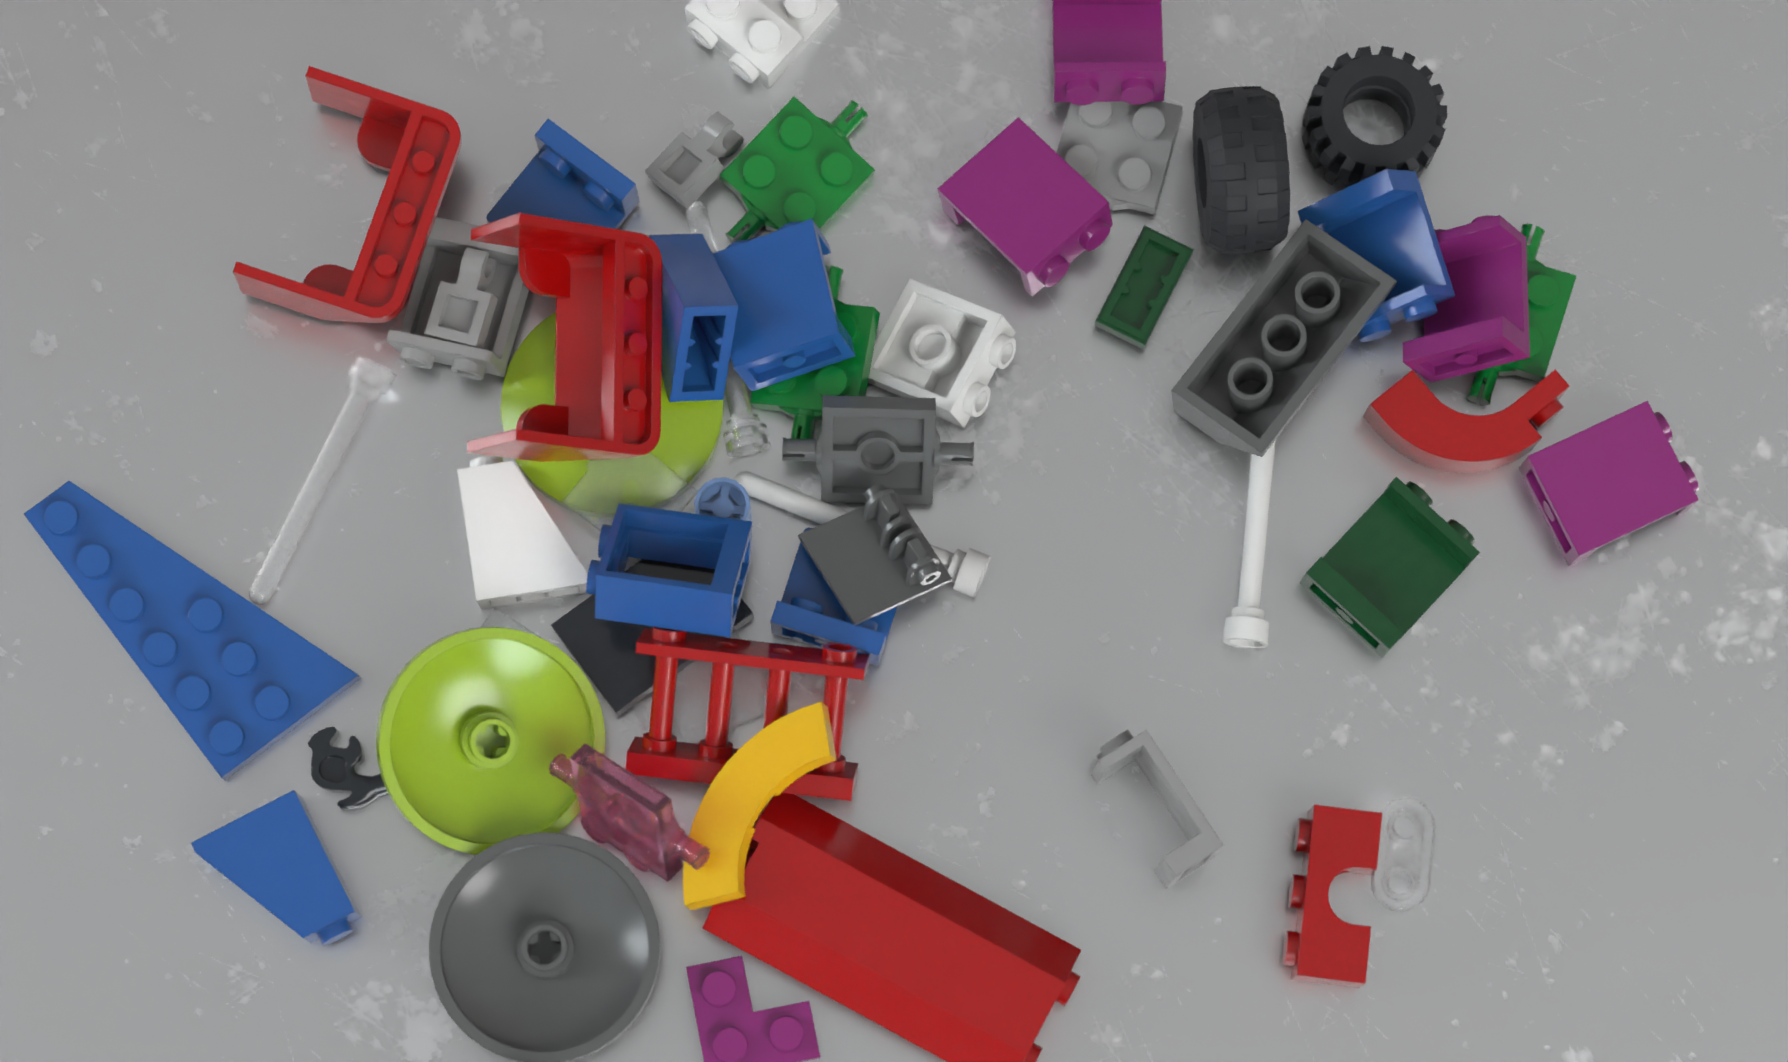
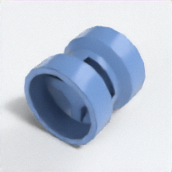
M726 477L714 478L706 482L698 490L694 501L695 514L751 521L750 498L745 488L737 481Z

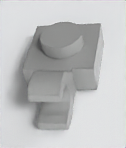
M716 112L708 118L703 128L693 139L681 132L645 170V173L655 185L689 209L725 170L718 158L728 157L735 153L742 145L744 138L732 129L734 124L731 120L720 112Z
M467 247L462 257L456 284L440 281L424 332L429 338L483 349L498 298L492 293L484 292L490 285L497 266V260L488 258V252Z

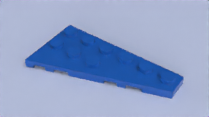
M67 481L24 513L25 517L224 781L361 679L357 673L71 481Z

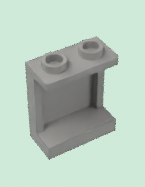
M436 217L422 255L401 330L390 329L386 339L401 354L400 360L412 366L431 369L433 362L451 365L452 372L476 380H483L485 373L504 377L529 292L519 273V248L471 241V229L479 227V225ZM467 247L488 252V258L497 260L494 277L490 285L484 290V292L492 293L496 296L498 301L483 349L429 338L424 334L439 283L444 281L456 284L462 257Z

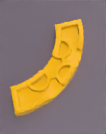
M822 701L789 713L759 731L727 761L714 778L694 817L686 845L683 865L684 906L691 911L745 897L744 873L746 857L755 832L753 825L762 809L773 795L779 796L796 779L815 768L836 761L828 707Z

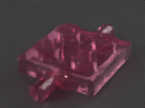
M586 743L570 759L561 753L552 760L549 766L550 775L557 777L572 787L574 793L578 796L582 816L581 824L586 833L598 843L605 844L608 842L622 851L630 863L643 872L650 870L669 882L683 868L682 860L696 870L703 867L707 862L710 849L685 834V831L680 828L674 817L671 798Z

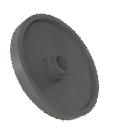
M551 832L531 833L503 840L471 859L455 875L444 891L434 913L429 938V963L432 979L441 1003L449 1016L465 1034L479 1045L499 1056L518 1062H571L596 1053L614 1042L634 1023L650 998L656 982L661 954L660 933L654 908L645 889L633 872L618 857L591 841L568 834Z

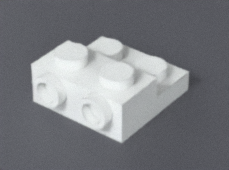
M691 0L685 7L686 22L689 23L686 28L694 39L708 49H711L714 45L730 57L728 64L741 78L749 83H753L757 79L768 89L839 11V3L836 0Z
M910 278L875 342L868 383L901 397L936 398V416L965 428L971 416L979 417L986 410L991 395L990 388L987 385L996 368L1004 369L1011 363L1016 351V340L1013 338L1016 332L1002 314Z

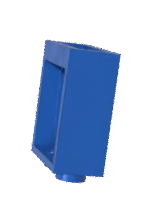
M618 503L612 525L603 524L598 544V557L601 559L600 561L591 560L588 569L586 592L587 594L595 595V618L731 637L750 568L752 522ZM629 557L715 569L711 585L624 573Z

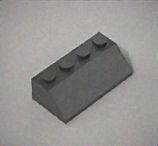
M1305 219L1173 387L1171 393L1174 412L1218 443L1263 457L1396 286L1397 281Z

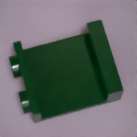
M1398 477L1392 480L1383 494L1323 558L1320 557L1300 581L1303 587L1381 658L1391 650L1480 553L1473 546L1475 542L1474 537L1463 525L1453 519L1446 522L1431 508L1433 501L1421 487L1411 481H1408L1405 485Z

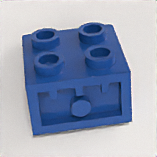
M548 118L534 135L539 149L538 153L486 216L488 223L517 213H524L618 229L640 201L636 183Z
M808 527V528H806V529L804 530V532H806V531H808V530H810V529H812V528ZM800 541L782 600H777L770 621L771 633L823 649V645L826 643L849 644L857 648V653L869 654V664L879 666L898 606L854 626Z

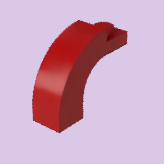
M1555 369L1512 405L1502 411L1489 415H1468L1457 412L1439 401L1412 370L1368 406L1363 417L1388 445L1418 464L1451 473L1484 472L1510 464L1533 450L1542 439V436L1530 423L1533 422L1539 429L1564 408L1558 400L1570 386Z

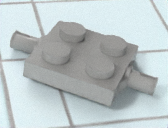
M1150 101L1140 105L1126 102H1094L1088 105L1070 103L1057 154L1109 202L1110 210L1129 208L1155 215L1182 119L1183 106L1162 101Z

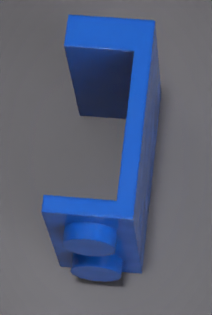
M1385 169L1297 211L1301 224L1305 219L1397 281L1396 286L1357 336H1359L1361 342H1368L1392 333L1391 324L1405 319L1406 322H1414L1430 317L1438 312L1436 304L1455 296L1416 171Z
M813 219L787 223L775 232L752 240H739L728 245L726 249L712 253L738 303L731 359L733 368L751 391L856 356L852 338L837 317L823 258L824 255L831 253L830 246Z

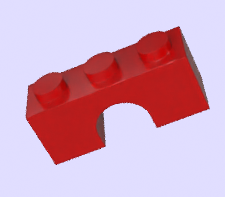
M1313 805L1307 813V819L1298 818L1294 851L1303 853L1301 875L1292 874L1288 901L1289 908L1298 909L1296 930L1286 931L1283 947V965L1292 966L1290 980L1359 988L1366 984L1371 926L1355 925L1341 920L1330 906L1328 892L1332 880L1338 875L1345 873L1371 875L1377 870L1382 813Z

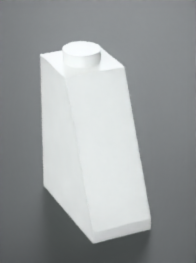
M483 456L472 459L470 467L457 469L476 601L481 610L587 594V571L513 460L503 462V457Z

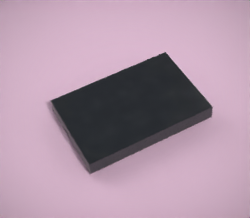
M641 559L624 571V573L711 585L715 569ZM591 595L551 624L554 632L618 717L653 692L656 656L636 653V642L644 628L652 629L653 626L595 618V595ZM742 598L732 633L754 618L753 612ZM687 631V633H692V634L709 635V634H702V633H695V632H688V631ZM679 658L677 674L695 660Z

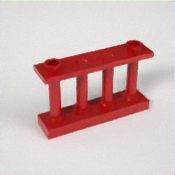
M660 627L644 628L636 642V653L656 656L649 732L644 733L643 737H634L627 751L625 774L712 784L714 778L727 761L739 750L733 748V743L728 741L735 665L769 669L763 729L788 714L792 672L826 676L823 703L828 707L836 761L809 771L796 779L781 793L846 801L852 800L857 784L859 763L846 762V757L841 755L848 678L864 680L869 666V654L857 653L855 646L845 643H826L823 645V649L692 634L687 633V631ZM679 658L712 662L705 739L699 741V744L678 742L677 737L672 734Z

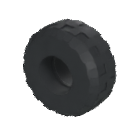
M1239 86L1209 90L1207 94L1196 101L1193 113L1194 180L1198 215L1204 242L1207 246L1222 254H1245L1272 250L1273 247L1287 237L1290 222V172L1287 139L1280 102L1275 94L1261 88V86Z

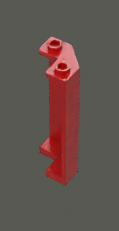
M780 793L779 796H773L754 827L755 832L747 852L744 873L745 897L713 905L702 929L946 1062H1036L1043 1048L1033 1042L1055 1001L1065 1006L1081 977L1071 971L1081 949L795 794Z

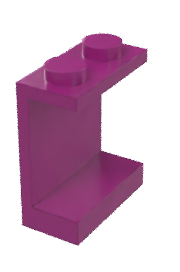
M1052 0L1054 102H1070L1076 105H1088L1094 102H1126L1140 105L1150 101H1164L1166 61H1163L1162 0Z
M1019 117L937 188L943 211L958 226L964 220H967L1020 271L1024 288L1032 297L1044 286L1049 288L1057 284L1067 273L1070 263L1084 250L1092 251L1101 245L1107 238L1110 227L1113 225L1109 202Z
M1500 215L1480 216L1469 224L1448 230L1436 229L1435 233L1455 296L1436 304L1438 312L1424 319V337L1403 342V363L1432 383L1529 358L1526 237Z
M1648 401L1529 455L1519 466V470L1568 566L1589 557L1597 548L1674 512L1680 515L1688 511L1699 500L1695 493L1699 487L1694 472L1685 461L1679 462L1670 445V442L1673 441V435L1667 420L1660 412L1654 413Z

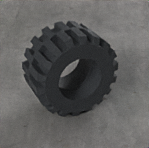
M1370 46L1358 48L1354 58H1351L1346 52L1337 57L1333 68L1327 66L1320 74L1303 115L1302 126L1306 129L1302 140L1304 149H1312L1309 161L1315 169L1322 165L1327 169L1323 179L1332 186L1337 179H1340L1346 183L1345 188L1385 169L1416 171L1419 178L1424 168L1429 166L1446 128H1443V125L1447 119V106L1440 105L1444 96L1440 83L1433 86L1429 83L1433 72L1426 65L1420 70L1412 66L1416 58L1415 56L1405 52L1402 59L1393 57L1394 48L1386 46L1381 47L1378 55H1372ZM1374 99L1381 101L1393 108L1399 115L1404 127V136L1398 141L1386 145H1374L1364 142L1356 137L1348 128L1344 119L1343 109L1358 100Z

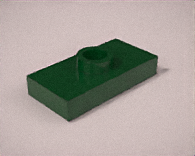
M1144 225L1094 325L1144 350L1194 249Z

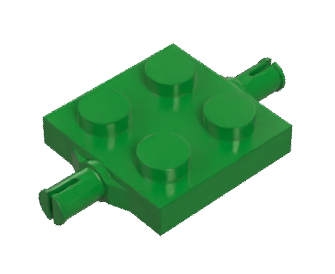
M794 96L720 174L719 180L740 198L747 211L730 231L725 233L731 242L746 228L748 229L736 241L751 240L763 227L775 232L787 223L803 222L809 219H813L821 231L871 178L875 169L853 150L847 139L857 126L868 117L866 111L861 107L846 122L857 111L859 104L851 100L844 110L830 123L817 117Z
M1523 224L1521 227V233L1526 237V245L1531 233L1532 224ZM1539 226L1535 228L1531 244L1527 245L1530 357L1476 371L1470 392L1467 395V398L1472 402H1477L1481 386L1485 383L1480 404L1490 405L1498 375H1517L1537 382L1545 378L1577 276L1546 267L1540 261L1535 260L1542 237L1545 234V230Z
M825 265L837 317L852 338L856 356L752 391L750 404L756 409L782 411L794 418L790 439H813L816 421H822L823 395L866 396L880 313L875 307L849 305L838 300L844 270L836 266H830L829 268Z

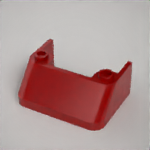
M309 66L305 77L313 102L363 118L357 134L359 152L367 163L389 172L354 271L332 264L321 265L311 270L303 283L236 261L233 274L243 294L321 320L365 323L387 322L395 318L405 305L461 150L462 138L457 121L443 110Z
M517 213L471 229V241L519 248V273L525 286L537 295L556 298L555 406L541 404L526 409L519 417L516 429L467 441V453L539 462L628 459L650 453L657 446L661 434L662 256L656 243L647 235L638 232L524 213Z

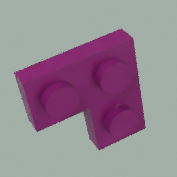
M742 956L686 967L704 1062H806L820 1059L809 1001L753 1012Z

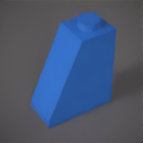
M703 234L649 235L658 246L662 256L661 372L669 402L723 400L738 303Z
M295 790L191 842L197 855L310 943L319 939L322 946L331 944L353 931L350 923L362 917L303 798Z

